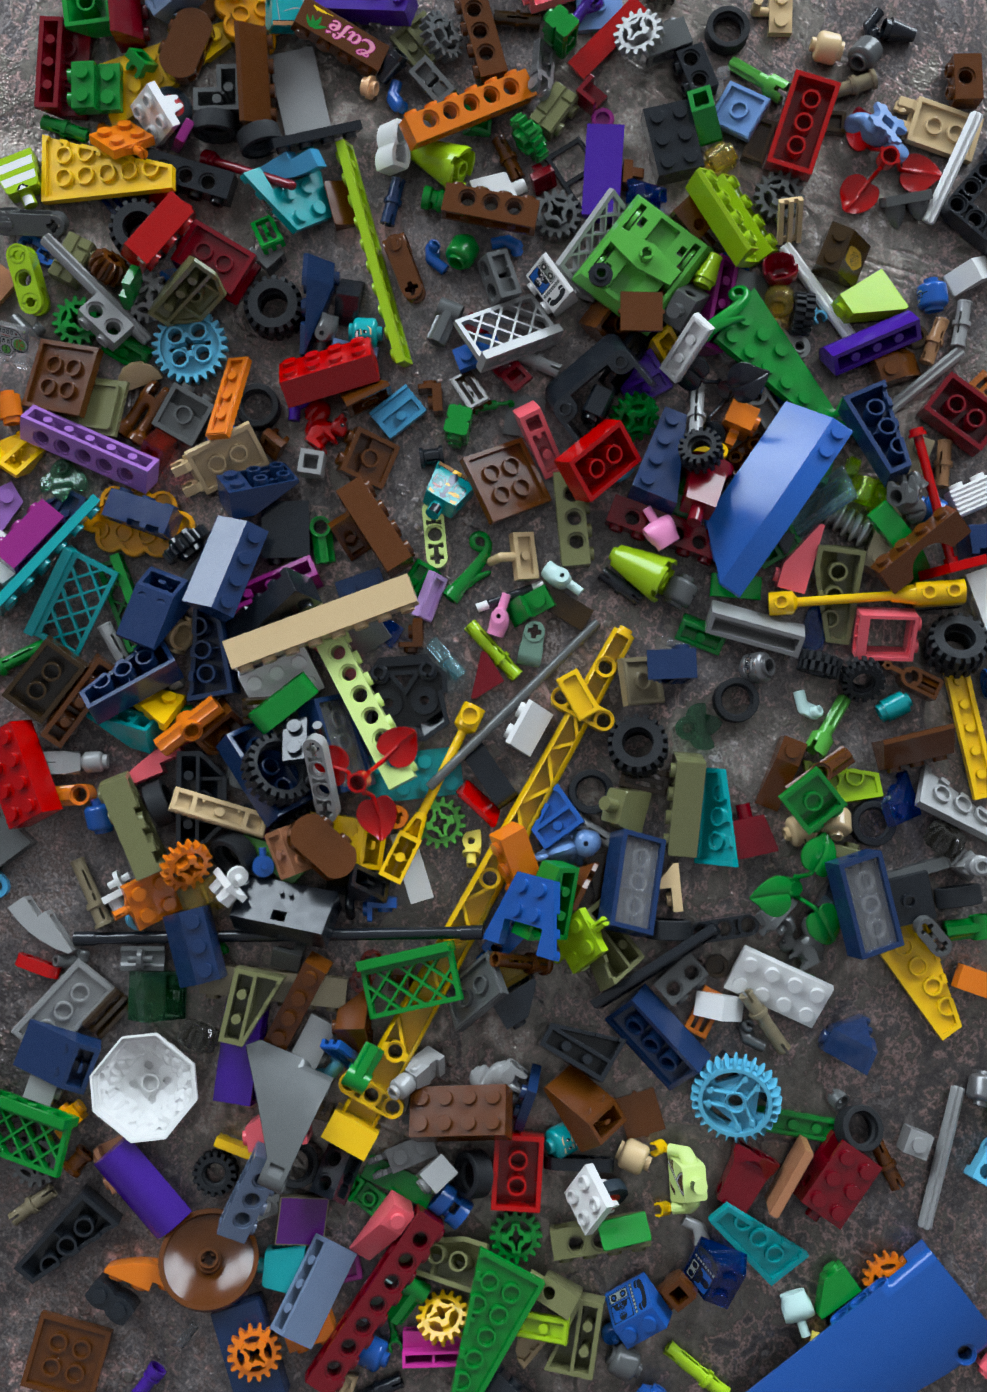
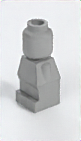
M80 751L43 752L51 775H76L82 771L98 773L108 769L110 765L109 755L103 754L101 751H87L84 754H81Z
M962 848L950 861L952 865L950 868L965 881L971 882L975 877L987 875V857L976 855L971 850L967 851L965 848Z
M426 1046L411 1058L405 1068V1072L400 1073L390 1082V1087L387 1088L390 1098L395 1101L405 1099L415 1089L429 1085L436 1076L440 1078L444 1075L445 1056L430 1046Z

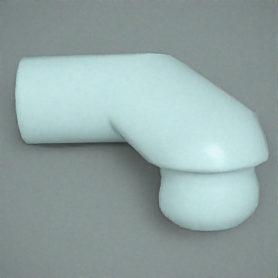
M805 690L793 692L799 714L811 720H816L823 715V708L820 705L816 706L807 701Z

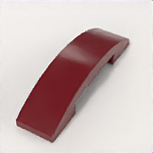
M470 324L463 325L467 331L476 333L477 327ZM481 328L479 330L481 334H490L487 330ZM513 361L490 370L513 393H517L533 379L531 374L518 361Z

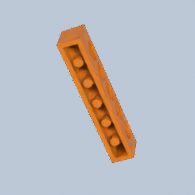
M526 68L520 71L512 69L500 79H497L496 76L485 81L482 86L472 85L466 88L462 94L458 95L455 92L446 96L442 102L437 103L434 100L426 104L422 110L417 111L415 108L404 113V118L399 123V127L410 151L529 104L538 94L537 92H531L527 87L530 77ZM504 88H506L507 90H509V92H510L511 95L507 94V93L504 91ZM484 96L488 97L491 103L487 102ZM464 104H467L471 108V111L467 110L464 107ZM443 112H447L451 119L446 118ZM423 120L428 121L431 124V127H427L424 124Z

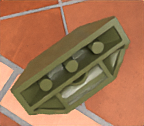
M189 255L166 281L147 314L167 327L175 326V324L201 322L226 296L227 292L213 269Z

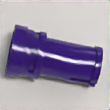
M151 1361L143 1372L144 1376L131 1392H150L153 1386L158 1384L166 1375L164 1366L157 1361Z

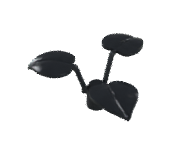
M698 354L678 384L683 389L689 391L698 389L701 382L718 385L717 393L723 400L709 414L706 422L703 424V429L706 431L708 427L711 428L712 432L715 430L718 436L720 435L721 441L724 444L727 437L726 430L720 422L712 421V418L732 397L740 403H749L755 400L763 391L770 371L759 368L751 363L739 362L730 368L726 380H707L705 377L710 371L709 365Z

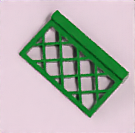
M454 940L355 962L357 972H361L370 1020L463 1000L464 997L454 950H456ZM448 957L450 965L446 974L435 968L440 958ZM434 960L433 963H432V965H431L430 963H428L427 961ZM417 963H422L429 968L423 979L412 973ZM409 965H411V967L409 968V970L404 967V966H409ZM395 968H399L406 973L400 984L390 978ZM389 970L386 975L382 973V971ZM432 971L443 978L437 989L426 982ZM376 973L383 978L378 989L370 985L369 974ZM410 976L420 983L414 994L404 988ZM387 981L397 988L391 999L381 993ZM446 981L454 985L456 996L447 997L440 992ZM423 986L434 992L429 1002H424L417 997ZM401 991L411 997L406 1007H401L395 1002ZM378 996L388 1002L384 1012L376 1013L374 1005Z
M0 1088V1112L3 1116V1119L0 1120V1126L6 1123L10 1135L4 1139L0 1132V1157L54 1178L61 1177L72 1128L78 1126L80 1117ZM16 1115L20 1117L23 1124L18 1130L15 1129L11 1120ZM34 1123H38L43 1132L37 1138L31 1128V1125ZM25 1130L30 1142L23 1146L18 1134ZM55 1130L63 1132L58 1145L55 1144L51 1135ZM45 1137L50 1150L43 1154L38 1141ZM10 1139H13L17 1151L14 1153L9 1152L5 1143ZM30 1146L33 1147L37 1156L33 1161L29 1160L25 1151ZM51 1153L56 1161L54 1169L48 1166L45 1159Z

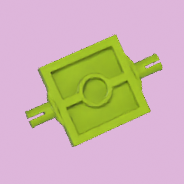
M586 907L575 911L571 915L567 940H557L560 951H558L560 952L559 962H554L559 964L565 959L572 973L576 974L606 953L608 948L602 938L601 930L609 925V921H606L608 919L602 916L595 922L589 915Z

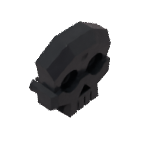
M427 654L378 658L369 671L374 682L371 687L375 694L379 692L384 702L387 699L393 701V705L390 708L383 706L382 709L386 715H391L396 727L413 728L417 732V742H426L450 725L444 701V695L448 693L446 671L436 665ZM400 677H412L405 688L397 679ZM363 690V697L365 699L367 698V692ZM423 696L429 698V702L426 705L420 703V699ZM376 711L369 712L367 722L369 724L377 722L378 713Z

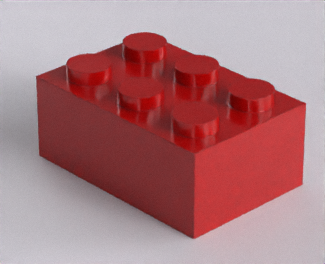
M171 190L124 243L120 255L130 264L139 266L142 274L147 269L151 272L160 262L161 253L167 254L173 248L178 239L176 236L182 237L189 230L193 222L191 217L194 211Z
M604 419L557 457L554 463L575 500L591 503L641 462L642 459L622 421Z
M512 1130V1140H494L491 1210L540 1213L544 1152L543 1132Z

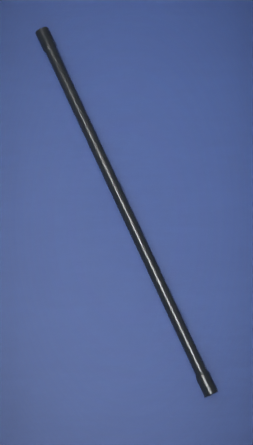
M483 925L335 928L330 941L483 940ZM217 930L220 943L290 942L238 930ZM75 931L73 933L74 946L169 943L166 931Z

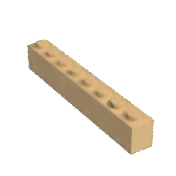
M406 573L222 641L231 669L236 672L240 671L242 674L252 671L254 665L274 663L277 661L276 657L286 654V657L298 654L300 648L320 646L323 644L322 640L332 637V640L346 636V631L366 629L369 627L368 623L378 620V623L392 619V615L395 613L407 614L415 610L414 606L419 605L410 577Z

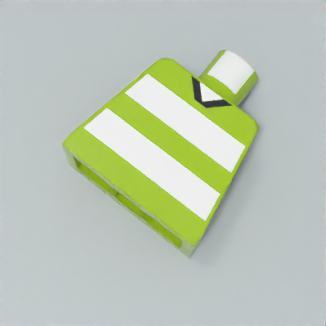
M30 147L0 159V184L12 202H22L25 209H35L38 206L35 196L41 194L40 166L37 156Z

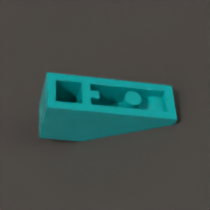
M129 708L99 724L101 728L130 748L149 754L157 747L153 740L162 734L159 724L154 719L149 720L144 716L143 712ZM88 711V713L86 714L87 718H89L91 721L97 724L91 713Z

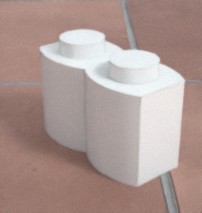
M398 118L380 125L377 131V145L379 149L375 156V166L378 172L388 176L406 170L410 164V149L399 127V123L402 120Z

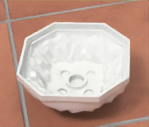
M157 1032L122 1036L89 1076L92 1112L130 1143L167 1139L198 1100L195 1063Z

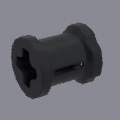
M442 445L431 449L419 448L422 469L429 465H437L438 461L445 464Z

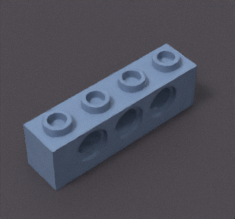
M257 1141L219 1218L217 1235L245 1244L249 1235L254 1234L258 1224L257 1218L259 1215L263 1216L268 1203L266 1200L268 1196L272 1197L274 1194L273 1191L257 1183L267 1160L265 1145L260 1141Z

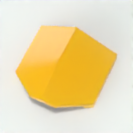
M17 431L15 435L0 440V468L15 478L30 474L47 450L21 440L20 431Z

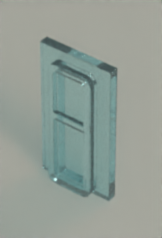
M840 466L823 478L792 522L797 536L801 537L858 497L844 466Z

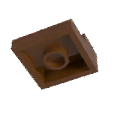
M360 426L354 427L353 431L349 429L347 436L344 438V443L347 444L344 452L340 451L335 459V464L338 465L336 471L352 479L361 476L363 481L368 479L374 488L383 490L400 446Z

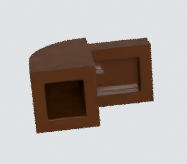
M676 1269L666 1275L665 1280L655 1287L671 1310L675 1309L677 1312H680L697 1298L698 1289L681 1269Z

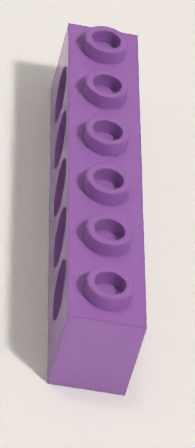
M32 405L20 416L21 440L145 494L158 482L160 459L36 405Z

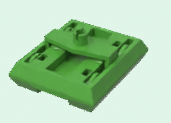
M637 194L571 280L619 317L618 309H620L621 291L661 292L663 290L666 293L663 296V309L665 310L675 291L691 281L709 253L713 252L714 249L641 195ZM608 251L611 253L609 257L606 256ZM596 263H605L613 271L612 281L605 287H596L589 280V270ZM598 271L597 275L599 277H604L605 273L603 271ZM642 332V333H643L644 335L648 336L651 332Z

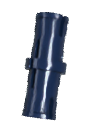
M391 177L388 194L383 200L385 206L380 224L384 225L385 223L387 227L395 226L398 208L402 206L401 197L406 181L404 179L401 180L400 177Z

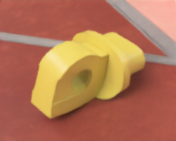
M480 829L468 831L462 838L464 846L462 855L466 858L468 868L477 867V858L480 857L482 850ZM469 840L475 841L473 844L468 843Z

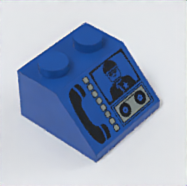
M645 1272L629 1279L604 1295L606 1296L613 1329L627 1349L666 1329L673 1313Z

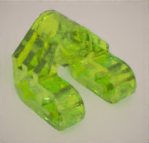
M850 456L833 498L838 497L843 502L849 499L852 502L867 507L866 511L871 512L880 503L887 500V487L884 488L879 478L876 480L869 476L857 475L862 460Z

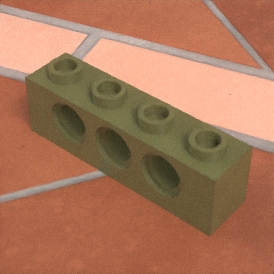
M553 472L552 479L561 567L565 569L588 568L591 565V561L595 559L594 547H589L588 537H592L591 523H587L586 514H590L589 502L568 501L565 498V494L571 492L561 473ZM570 515H577L580 518V523L571 525L567 518ZM573 538H578L582 541L583 546L575 549L571 547L569 541Z
M641 1211L609 1215L604 1220L621 1217ZM577 1220L549 1225L554 1261L559 1260L560 1263L572 1262L573 1258L578 1257L594 1259L598 1257V1254L607 1253L609 1256L621 1254L624 1250L630 1249L632 1252H641L646 1250V1247L651 1246L650 1240L603 1251L602 1243L593 1240L594 1236L599 1233L598 1228L592 1235L585 1236ZM573 1237H580L582 1239V1243L579 1246H572L569 1241Z

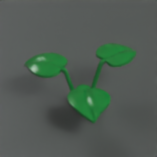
M823 832L809 840L803 847L801 863L809 872L799 875L794 874L793 878L784 875L773 876L763 882L749 897L764 913L772 917H781L790 909V897L812 908L814 912L806 918L807 931L814 940L825 945L832 944L840 931L836 907L833 904L824 903L818 909L817 906L801 897L800 894L803 886L799 880L812 876L814 872L819 877L827 876L824 862L836 859V848L831 837Z

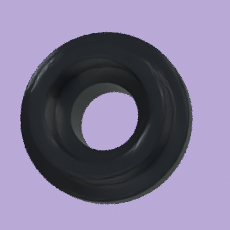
M596 263L590 268L589 280L594 286L605 287L612 281L613 271L609 265ZM603 271L605 276L599 277L597 272Z

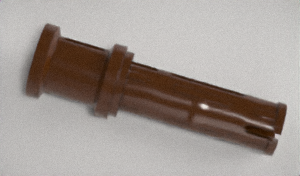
M493 951L489 958L492 967L520 969L526 974L538 973L542 976L549 975L554 966L552 960L536 956V953L533 952L519 955Z

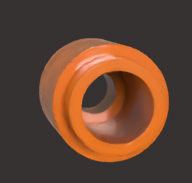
M14 390L0 392V420L3 421L4 426L20 425V416L24 413L20 394L15 393Z

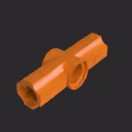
M210 695L191 711L180 712L176 716L175 723L153 741L165 756H169L185 742L199 739L203 734V728L225 711L219 702Z

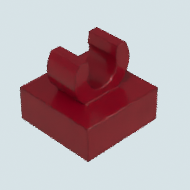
M541 163L531 166L534 172L529 175L532 190L536 196L557 186L555 171L551 164L545 167Z

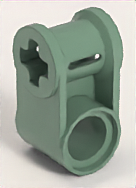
M531 621L525 625L516 664L540 668L545 628L541 622ZM533 626H537L538 631L541 632V635H536V638H531V633L527 632L528 629L532 630Z

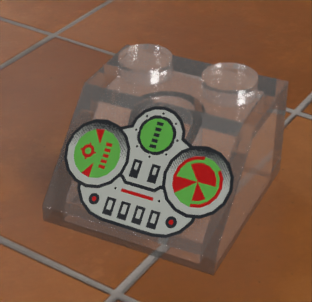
M0 321V364H5V361L20 369L27 370L28 367L32 368L40 338L31 328Z

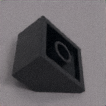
M533 974L507 989L509 994L493 1006L507 1030L511 1027L516 1030L526 1023L525 1019L529 1016L536 987V979Z

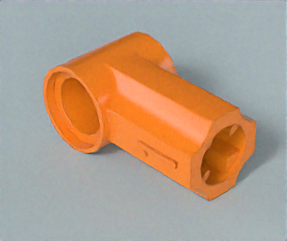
M91 784L55 786L62 806L91 804L90 800L97 798V791ZM82 788L87 793L84 801L79 797V792Z

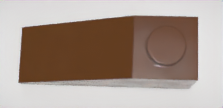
M786 735L779 737L754 803L773 811H778L782 803L778 796L785 791L784 787L792 782L807 747L806 743Z

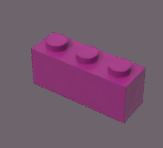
M43 499L38 503H33L28 508L27 514L23 519L15 521L10 528L11 531L5 537H0V562L17 575L66 523L65 517Z

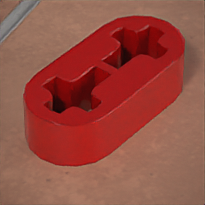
M19 952L15 961L17 967L51 979H58L62 967L53 966L51 961L24 952Z

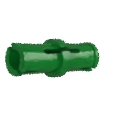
M43 114L40 122L42 130L59 134L64 139L72 138L85 144L89 141V128L75 125L67 119L61 120Z

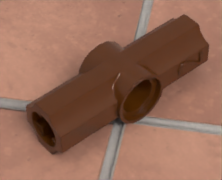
M842 745L787 784L784 789H788L815 766L830 781L855 762L853 755Z

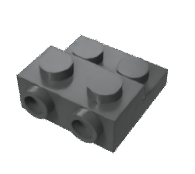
M174 382L151 424L189 446L195 447L203 431L208 427L215 400L204 393L202 397L194 394L196 389L185 382L181 386Z

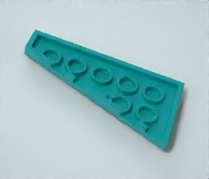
M94 494L1 590L0 615L2 617L18 603L17 599L23 593L26 594L34 586V580L38 575L43 576L50 569L52 559L62 552L63 548L68 545L67 542L73 536L76 537L83 530V524L87 519L92 520L101 510L99 508L101 500Z

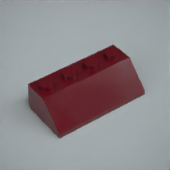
M108 0L110 31L120 52L126 53L129 47L138 49L148 47V41H151L152 38L150 27L146 24V19H150V14L145 1Z

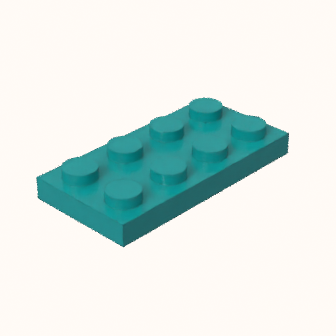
M449 747L419 750L414 760L418 767V770L415 772L417 778L394 790L388 789L377 768L373 772L376 784L369 786L368 791L373 793L376 798L387 795L393 801L425 798L429 790L426 783L438 772ZM368 756L372 767L375 765L372 756ZM461 763L444 779L436 797L457 795L455 791L463 784Z

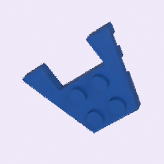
M517 871L482 939L505 945L511 920L542 929L536 956L559 962L560 952L557 951V940L560 939V930L557 929V915L560 914V882Z

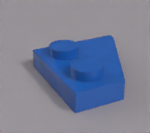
M557 783L548 802L543 806L539 819L536 820L531 830L543 848L548 850L584 824L585 821Z

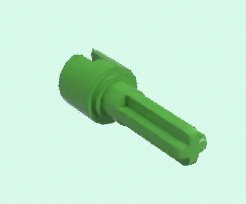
M732 57L727 66V69L761 88L762 95L770 98L771 101L780 104L783 100V96L777 91L781 89L787 92L791 85V82L774 73L768 76L737 57Z
M843 694L838 695L819 730L816 729L811 732L806 741L807 747L805 749L811 755H816L818 752L819 758L824 759L834 743L831 736L851 702L847 696Z

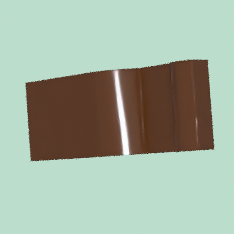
M891 661L879 663L883 672L895 676V682L901 689L928 702L936 700L943 686L944 680L917 667L909 666L900 669L894 666ZM910 673L912 675L913 680L911 682H907L905 680V674Z

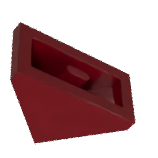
M481 651L471 695L472 700L479 699L504 683V679L488 654L484 651Z

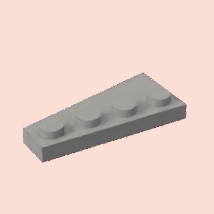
M925 764L920 769L914 806L987 842V810L981 805L976 807L970 801L969 796L964 792L958 793L949 786L950 782L944 777L939 779L931 773L933 769Z

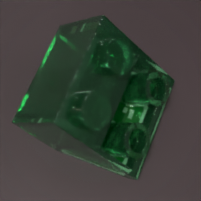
M176 970L129 971L128 1020L148 1023L186 1018V987L180 988Z

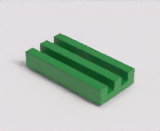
M271 214L250 223L264 255L269 253L267 249L277 250L276 245L286 246ZM268 221L277 236L275 239L272 238L265 224ZM261 225L268 239L266 243H264L257 226Z

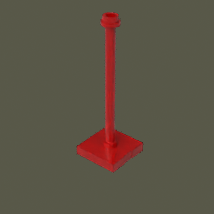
M921 426L909 430L910 435H908V438L914 439L923 477L929 482L926 488L934 513L935 510L942 506L923 438L927 432ZM941 543L945 556L943 560L944 565L920 571L918 575L920 581L987 564V556L983 554L959 561L958 556L954 555L953 547Z

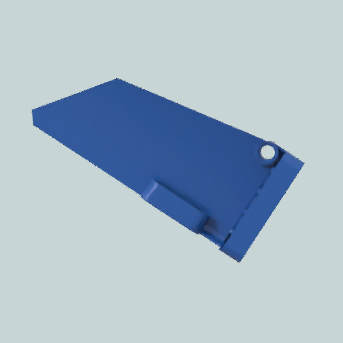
M921 1239L904 1252L903 1256L907 1263L889 1278L881 1277L850 1300L833 1314L830 1319L831 1325L746 1392H917L960 1365L969 1366L976 1361L977 1354L987 1347V1320ZM961 1347H968L966 1352L962 1354L958 1353V1350Z

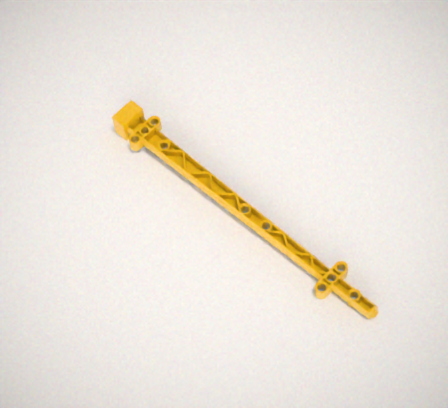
M622 625L619 628L613 627L584 679L598 706L618 671L617 659L625 658L634 640V637L631 635L632 631ZM602 662L608 663L611 667V672L608 674L601 673L598 667L599 664ZM559 687L555 688L551 693L550 703L555 709L563 712L564 716L501 825L503 827L512 821L525 827L528 837H530L534 823L539 819L543 806L548 802L554 786L562 777L587 727L603 733L609 731L615 722L613 714L599 706L600 711L579 722L568 702L558 704L555 701V694L562 692ZM599 715L608 717V727L603 728L597 724V717ZM490 847L444 927L484 924L505 884V879L498 870V859ZM488 871L494 872L497 876V880L493 885H487L483 881V875ZM437 939L435 944L454 940L456 947L454 955L459 971L475 940ZM448 957L440 958L435 966L444 974L450 968ZM434 960L427 961V962L432 965V963H433ZM422 965L417 976L423 979L429 968ZM432 971L426 982L437 989L443 978ZM414 979L408 991L414 994L420 983ZM446 981L440 992L446 995L451 983ZM423 986L417 997L424 1002H429L434 992ZM405 995L400 1006L406 1007L411 997ZM440 1005L393 1016L377 1045L384 1050L383 1056L374 1069L373 1077L365 1091L369 1088L375 1089L378 1092V1098L370 1100L366 1097L365 1091L363 1095H360L341 1084L347 1072L345 1071L341 1075L338 1084L340 1091L347 1095L348 1098L344 1104L338 1103L321 1138L362 1161L366 1159L379 1135L381 1125L378 1122L382 1115L389 1119H396L403 1113L404 1099L396 1100L400 1105L398 1111L392 1112L388 1110L386 1104L393 1099L388 1095L387 1088L390 1087V1082L395 1077L405 1072V1068L416 1053ZM393 1044L399 1045L402 1048V1054L392 1056L389 1052V1047Z

